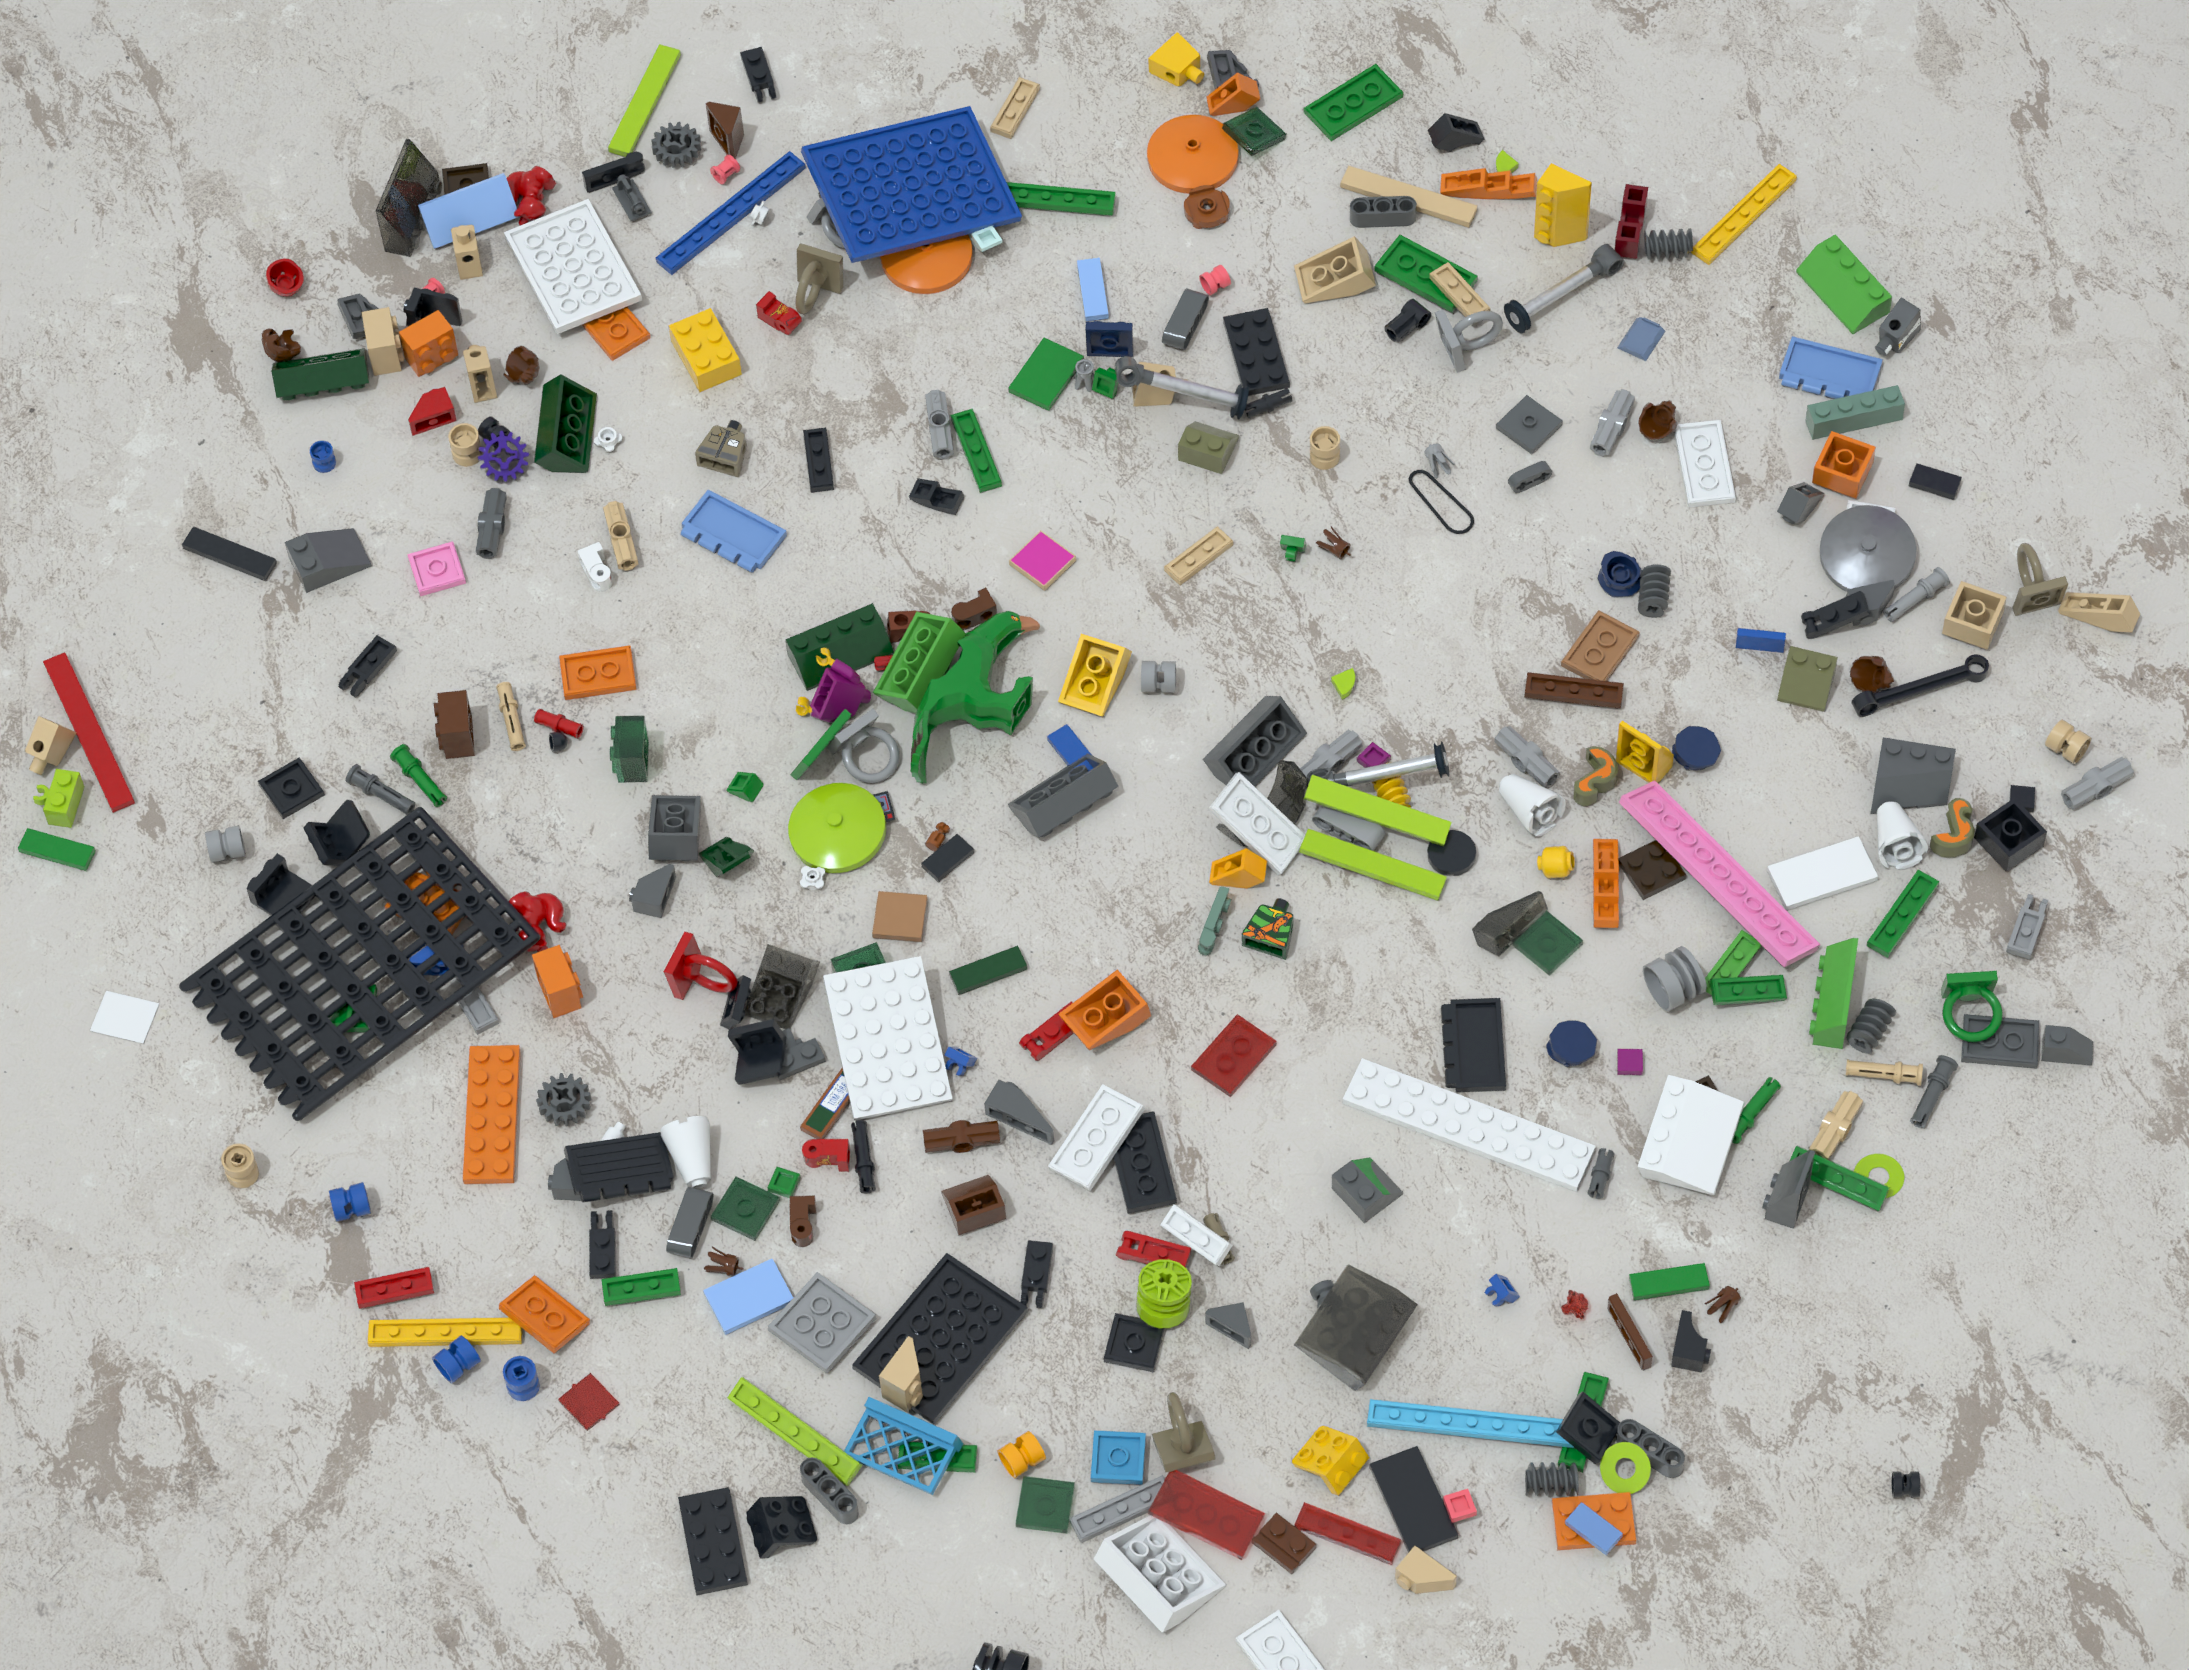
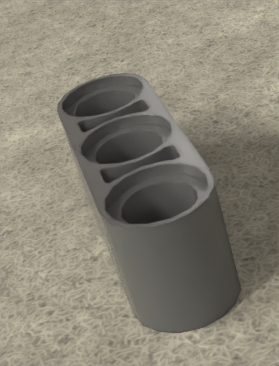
M1410 196L1355 198L1350 203V223L1358 228L1410 226L1416 221L1417 203Z
M1188 288L1184 290L1162 336L1163 344L1186 350L1207 308L1209 295Z
M687 1187L667 1241V1253L693 1258L713 1204V1192Z
M1625 1419L1619 1423L1616 1437L1617 1443L1629 1442L1642 1448L1649 1458L1651 1468L1665 1477L1676 1478L1682 1474L1685 1455L1679 1447L1635 1420ZM1630 1432L1635 1436L1627 1438L1623 1433ZM1653 1446L1656 1448V1450L1647 1451L1645 1447ZM1676 1460L1678 1464L1670 1465L1666 1461Z
M813 1457L805 1459L800 1465L804 1486L840 1523L847 1525L855 1522L859 1515L855 1496L819 1459ZM814 1470L818 1472L815 1476L807 1475L809 1471ZM827 1488L835 1489L831 1494L824 1493V1490ZM844 1506L852 1507L849 1511L840 1510Z

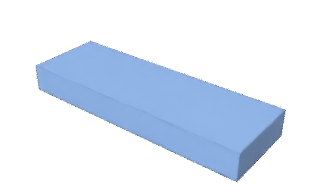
M1100 258L1077 260L1085 320L1109 319Z

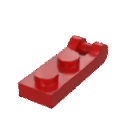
M1072 1001L1033 1032L1021 1038L1019 1045L1025 1050L1028 1049L1034 1060H1041L1074 1034L1059 1016L1060 1012L1073 1003ZM1040 1040L1043 1044L1037 1045L1036 1042Z
M1124 1231L1121 1238L1123 1241L1122 1245L1118 1247L1116 1256L1122 1260H1134L1148 1264L1156 1260L1169 1259L1179 1262L1186 1268L1191 1255V1248L1132 1231ZM1132 1245H1139L1138 1249H1132Z

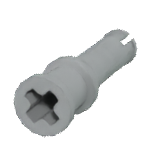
M1936 567L1927 578H1921L1914 589L1888 608H1885L1883 610L1885 617L1890 615L1891 617L1888 620L1894 622L1895 619L1924 598L1933 597L1935 591L1942 586L1946 587L1950 584L1948 575L1943 569Z

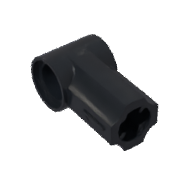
M1410 299L1402 307L1401 313L1385 325L1384 331L1393 342H1400L1415 328H1423L1429 322L1432 313L1415 299Z

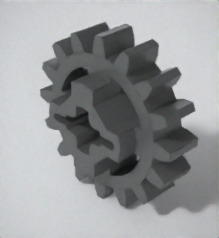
M670 122L668 123V128L661 126V133L655 132V138L651 139L653 155H656V160H663L664 166L672 163V168H675L678 163H680L681 167H684V162L686 161L690 164L693 163L692 157L698 158V151H701L700 135L697 134L695 128L690 130L688 123L682 127L680 122H677L676 126H673Z
M560 1073L559 1079L550 1076L551 1082L549 1084L547 1082L542 1083L544 1090L537 1091L539 1098L536 1099L540 1115H545L547 1122L554 1119L555 1126H558L560 1121H564L565 1126H568L570 1120L578 1123V1116L586 1117L585 1110L591 1108L589 1101L592 1099L588 1085L583 1084L581 1077L574 1080L573 1074L570 1073L568 1078H564L563 1073ZM578 1093L580 1094V1101H579V1102H577V1098H578V1097H577V1094H578ZM549 1097L551 1098V1101H550L551 1105H550V1106L548 1105V1098H549Z

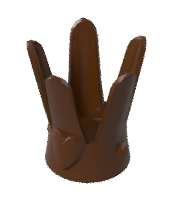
M1332 526L1331 529L1337 537L1327 529L1323 530L1324 535L1334 546L1317 541L1318 547L1335 554L1339 559H1342L1346 554L1351 556L1348 553L1351 544L1344 541Z
M713 1246L712 1248L720 1254L710 1251L708 1256L711 1258V1261L722 1266L707 1265L704 1267L706 1272L726 1273L727 1276H734L737 1269H744L738 1266L739 1257L725 1254Z
M1725 1286L1716 1297L1704 1303L1707 1305L1719 1298L1707 1310V1314H1713L1726 1304L1719 1318V1323H1722L1729 1315L1733 1306L1737 1305L1741 1300L1737 1292L1738 1288L1734 1289L1730 1286Z

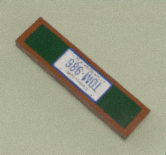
M843 1068L838 1072L800 1126L801 1131L816 1139H824L850 1103Z

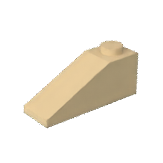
M2066 592L2058 610L2059 614L2114 632H2133L2140 616V612L2131 595Z

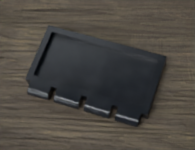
M1500 998L1451 999L1450 1004L1441 1005V1021L1444 1024L1442 1025L1443 1045L1445 1046L1443 1048L1444 1067L1447 1068L1445 1069V1087L1455 1088L1456 1093L1506 1091Z
M661 1132L568 1145L564 1148L575 1196L580 1195L582 1203L600 1200V1192H602L604 1199L624 1197V1188H626L628 1196L649 1193L648 1185L651 1186L652 1192L671 1189L670 1182H672L674 1176Z

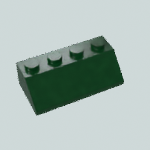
M365 348L275 362L272 364L271 370L276 398L282 397V400L295 399L298 394H305L306 397L319 394V391L323 390L335 393L342 391V387L351 386L352 389H359L365 387L366 383H369Z
M562 374L543 385L534 463L551 472H588L597 393Z
M873 603L785 639L787 655L806 691L818 687L825 669L831 668L830 665L821 666L818 664L816 656L822 659L827 658L826 655L821 653V648L829 649L832 659H839L854 671L873 664L874 658L877 656L894 654L883 621Z

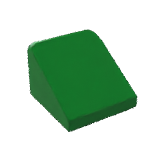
M737 772L726 791L748 802H754L764 784L755 773Z

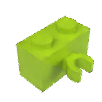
M56 769L50 789L45 785H37L38 793H44V795L40 797L33 796V800L37 805H44L43 811L48 825L72 828L85 787L80 772Z

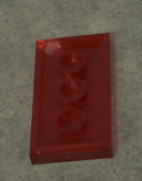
M1178 1470L1168 1473L1148 1511L1149 1515L1240 1560L1245 1555L1252 1538L1265 1516L1264 1512Z

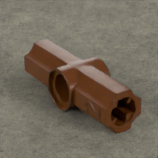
M958 1120L952 1122L949 1127L923 1130L925 1153L951 1149L956 1153H965L971 1151L975 1146L1000 1143L998 1120L973 1124L966 1120Z

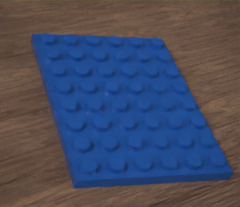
M970 106L802 146L801 148L802 156L851 263L971 234L990 226L995 228L1019 222L1022 218L1021 212Z

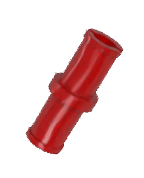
M539 708L534 716L535 723L552 728L553 732H562L575 738H580L583 733V724L566 719L563 714L556 715Z

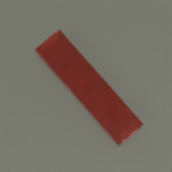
M1305 1502L1294 1524V1527L1300 1531L1392 1565L1401 1545V1539Z

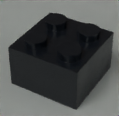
M2013 798L1977 823L1974 838L2007 872L2044 847L2047 831L2016 798Z

